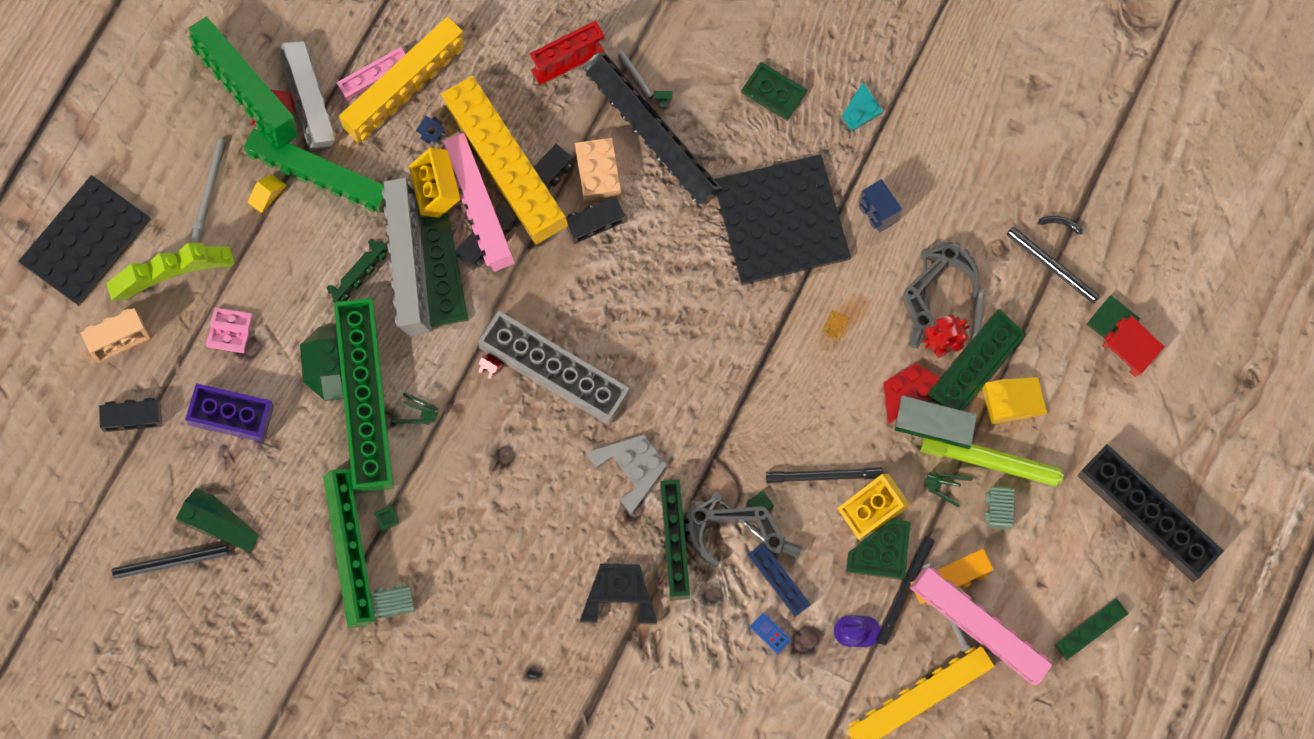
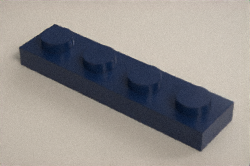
M764 543L747 554L794 617H797L811 606Z

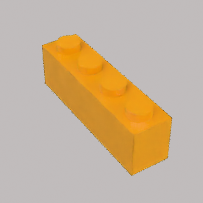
M984 549L977 550L937 569L941 574V578L945 581H951L955 584L956 588L960 586L961 589L972 584L971 580L975 578L980 581L988 577V572L993 570ZM916 594V597L920 604L926 602L927 605H930L922 597Z

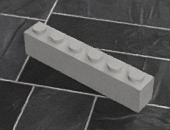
M304 41L283 43L278 54L309 151L330 149L336 140V134L330 124V115L325 109V99L321 96L319 81L315 78V69L309 59V50L306 48Z

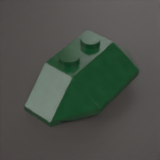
M336 325L318 327L300 344L303 383L324 401L344 399Z

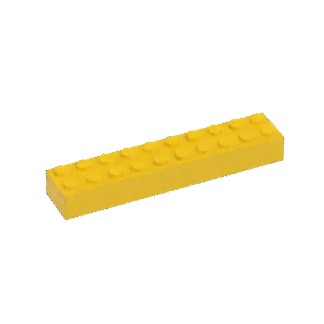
M472 75L442 92L441 96L445 106L461 131L465 134L472 148L535 245L568 227L565 215L474 76Z

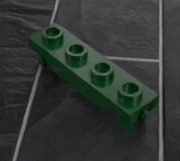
M371 238L368 244L372 251L365 252L341 279L340 287L338 289L333 285L326 287L328 293L332 294L333 302L347 301L350 298V293L362 285L366 275L369 276L376 268L375 265L387 257L388 247L383 241L376 243Z

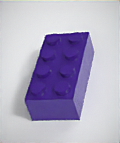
M196 383L185 420L189 426L264 443L274 405L271 400Z

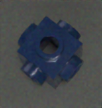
M425 115L416 132L422 135L420 139L430 144L431 141L435 143L436 140L439 142L445 135L443 131L445 127L442 126L443 122L435 116L431 119ZM434 127L435 133L430 134L428 128Z

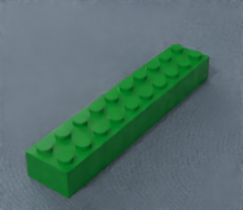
M372 298L334 302L353 490L355 494L394 489L374 302Z

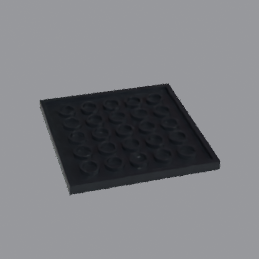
M821 154L714 179L722 188L716 196L741 286L851 259Z

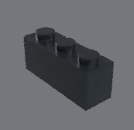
M608 197L598 205L587 206L582 212L569 214L566 218L568 223L566 229L573 243L577 244L625 223L626 216L617 197L612 199Z
M145 398L143 401L138 402L136 400H125L124 403L117 404L113 401L105 402V405H99L100 428L103 432L162 427L161 404L155 398Z

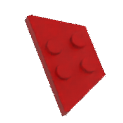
M915 363L883 382L888 425L897 419L901 396L928 402L932 398L927 392L940 377Z

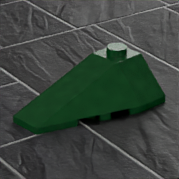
M195 488L186 498L176 517V520L181 525L249 553L252 552L259 537L252 528L219 499L198 488Z

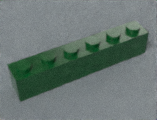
M680 479L660 481L670 601L690 599Z

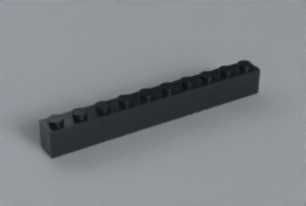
M596 52L583 67L587 72L586 76L598 85V90L610 99L609 103L621 112V117L633 126V131L644 139V144L656 153V158L668 167V172L672 176H676L680 181V186L688 190L692 200L700 205L708 204L722 189L720 185L605 52Z

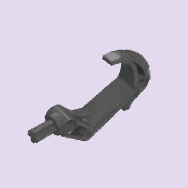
M943 241L935 249H923L920 253V258L923 260L924 272L903 293L902 300L914 329L908 345L914 349H919L924 336V330L931 326L933 321L930 313L928 286L946 266L957 268L969 277L973 288L971 298H976L979 287L978 268L974 265V258L969 257L970 252L967 249L962 250L960 248L961 244L958 242L945 243ZM950 252L954 257L948 258L945 253ZM927 260L935 261L927 268ZM925 319L928 324L921 325L918 320Z
M719 493L712 494L711 499L707 502H695L689 512L684 515V519L687 521V524L684 525V531L688 533L686 538L689 543H692L691 547L695 552H698L700 557L717 567L719 561L713 559L703 545V532L707 523H743L754 536L765 544L771 553L780 554L781 551L799 558L803 548L802 546L785 541V537L779 532L765 507L731 509L721 500ZM718 503L725 508L723 510H713ZM703 513L706 518L703 521H698L695 519V515ZM777 539L779 546H770L769 540Z

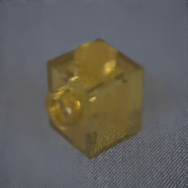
M832 310L822 333L829 338L840 341L848 324L849 317Z

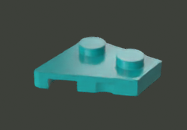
M864 83L860 85L842 114V119L851 132L883 114L882 108Z

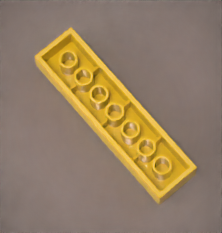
M448 17L441 21L339 115L343 130L358 144L362 140L366 141L375 128H380L387 117L393 116L400 105L406 104L411 99L413 93L420 91L426 81L433 79L439 69L446 67L451 62L452 57L459 55L464 50L463 31Z

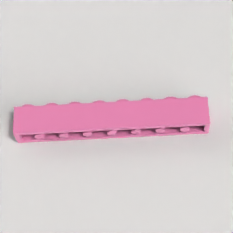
M462 133L444 140L446 148L443 150H448L453 172L457 176L455 179L458 190L462 189L463 192L460 194L461 200L464 205H468L466 213L469 220L473 219L474 224L471 225L475 236L479 234L480 240H477L481 251L485 250L486 252L483 258L487 267L491 266L495 272L515 264L465 134Z
M922 569L910 586L911 590L1032 685L1040 684L1052 666L1045 655L1036 653L1030 643L1022 642L1017 638L1016 632L1001 625L1002 622L998 618L989 616L983 606L975 605L970 601L971 597L956 590L955 584L941 578V574L936 569Z

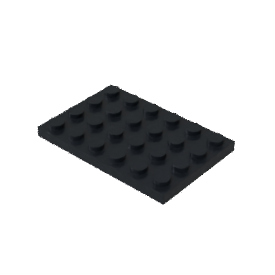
M91 175L18 262L79 306L149 223L151 218Z

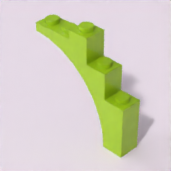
M187 243L176 253H159L148 263L129 264L106 284L111 301L128 300L144 289L167 279L204 269L231 267L235 262L230 247L204 246V243Z

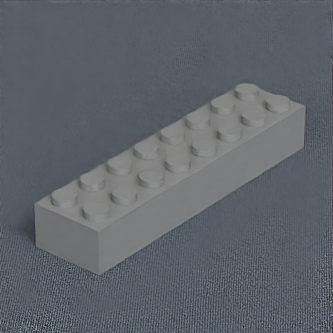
M406 177L385 181L382 195L384 200H386L384 214L388 220L386 232L390 242L387 243L389 253H391L389 266L390 270L393 271L391 285L395 291V296L393 297V304L397 311L395 323L396 326L409 336L430 333L431 324L420 215L414 186Z
M500 311L497 312L478 341L479 349L609 426L630 394L629 387Z

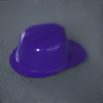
M849 615L840 618L836 622L834 636L843 646L869 647L877 643L876 638L881 628L872 617Z

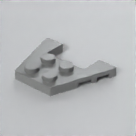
M644 435L586 453V456L596 469L611 458H614L636 489L620 499L630 515L633 514L636 507L667 467Z

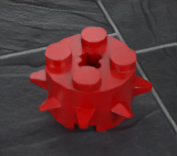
M948 315L936 320L938 324L932 328L928 326L924 330L926 339L922 343H927L925 349L932 348L936 356L940 358L950 351L958 352L964 348L963 344L969 339L966 329L970 326H965L967 319L960 320L959 316L955 318L954 315Z

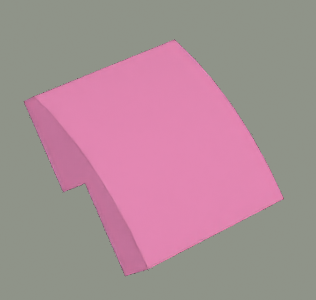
M215 308L210 322L211 329L206 342L207 347L245 353L253 314Z

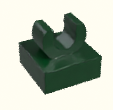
M654 91V99H659V108H667V99H673V91Z

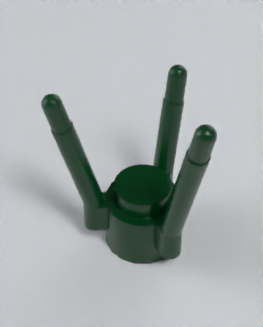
M403 393V396L423 405L422 407L407 401L403 402L406 406L421 410L420 417L424 419L391 420V423L430 425V421L435 423L439 408L412 395Z
M929 472L924 486L929 488L928 492L934 493L954 506L959 507L960 504L937 491L936 488L940 489L942 483L957 487L961 486L960 483L943 478L972 481L973 478Z

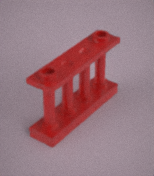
M596 20L529 53L531 60L536 66L531 69V72L539 86L587 63L596 52H604L599 41L605 39V35Z

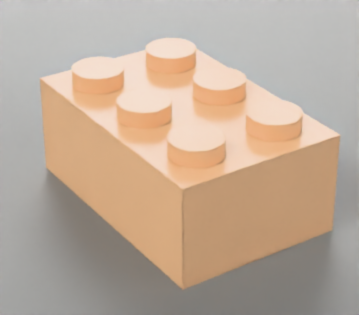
M612 138L575 143L583 203L602 201L608 197H611V199L614 197L621 198Z
M135 308L123 310L120 315L114 318L108 317L102 321L103 323L96 326H88L85 328V331L81 332L89 353L97 363L151 339Z

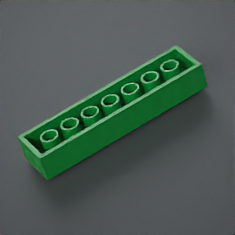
M206 16L188 27L190 34L188 38L192 43L191 50L193 53L202 58L201 61L204 66L212 70L213 76L217 81L220 80L223 83L226 92L232 93L237 105L243 106L246 115L250 119L253 118L255 120L257 128L266 133L268 141L281 148L295 139L297 132L293 115Z

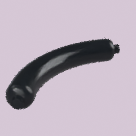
M1046 216L1040 218L1037 222L1038 225L1049 223L1062 224L1071 228L1077 234H1083V229L1076 222L1062 216Z

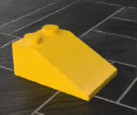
M1038 377L1002 379L987 382L982 388L991 425L1047 414Z
M881 474L837 509L858 540H861L891 519L897 517L911 505L889 474Z

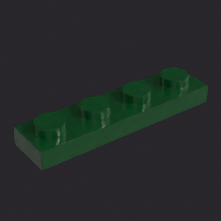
M1116 598L1054 646L1067 661L1129 613Z

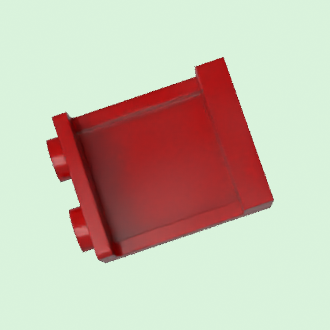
M1133 316L1123 317L1117 322L1116 330L1114 332L1110 331L1104 337L1105 342L1102 346L1104 348L1109 347L1131 368L1129 372L1136 377L1145 371L1165 346Z

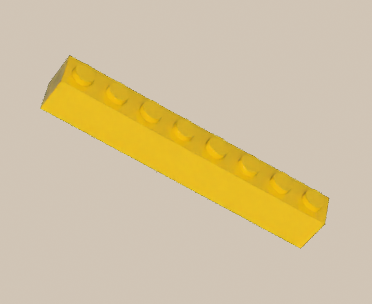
M974 646L965 652L966 656L962 659L956 657L948 662L950 666L946 669L940 667L932 672L933 677L927 680L924 677L916 682L917 687L910 690L908 687L900 692L898 699L893 700V698H890L884 702L882 709L877 711L875 708L865 714L867 716L866 719L862 721L857 719L850 723V729L847 730V733L851 739H881L990 671L994 664L982 646L978 649Z

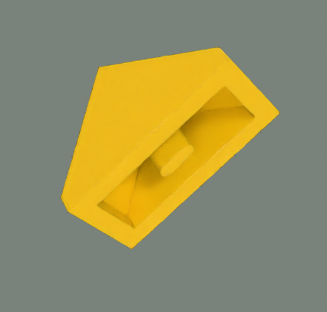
M270 174L256 182L248 203L263 214L284 190L286 184L273 174Z

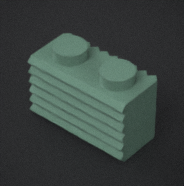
M991 486L989 492H985V503H988V511L985 510L984 522H987V528L1010 530L1013 527L1014 488Z
M406 584L396 585L392 590L379 588L375 590V593H371L374 617L376 619L415 612L410 586L406 587Z

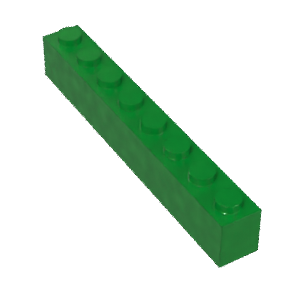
M253 128L243 147L247 157L250 159H259L271 168L275 166L284 174L297 176L302 182L309 181L314 183L313 185L318 189L324 190L325 188L331 191V194L334 196L348 198L347 200L352 204L357 205L359 203L368 211L381 213L386 203L382 195L384 185L289 143L278 148L274 143L271 144L268 141L266 133Z
M350 469L331 470L323 476L347 627H366L373 623L375 618Z

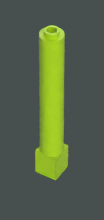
M923 438L920 452L933 456L953 458L1055 487L1057 484L1062 483L1064 476L1059 467L972 444L970 449Z

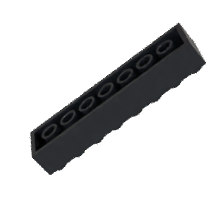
M1108 444L1077 475L1193 583L1224 552L1219 545Z

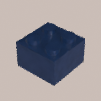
M882 179L862 190L859 208L863 214L868 215L870 218L869 222L874 229L877 228L880 233L899 221L902 208Z

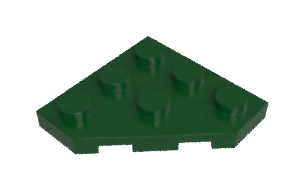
M891 519L858 546L850 550L847 556L846 573L904 580L911 522Z

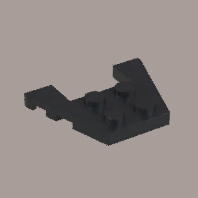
M600 564L583 613L581 614L580 623H598V603L640 604L639 624L657 625V619L640 565Z

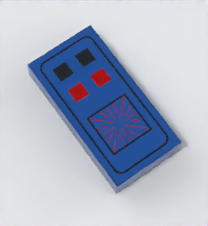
M764 612L749 626L777 655L791 642V639Z

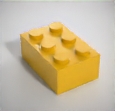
M430 147L409 165L420 215L439 218L460 200L448 150Z

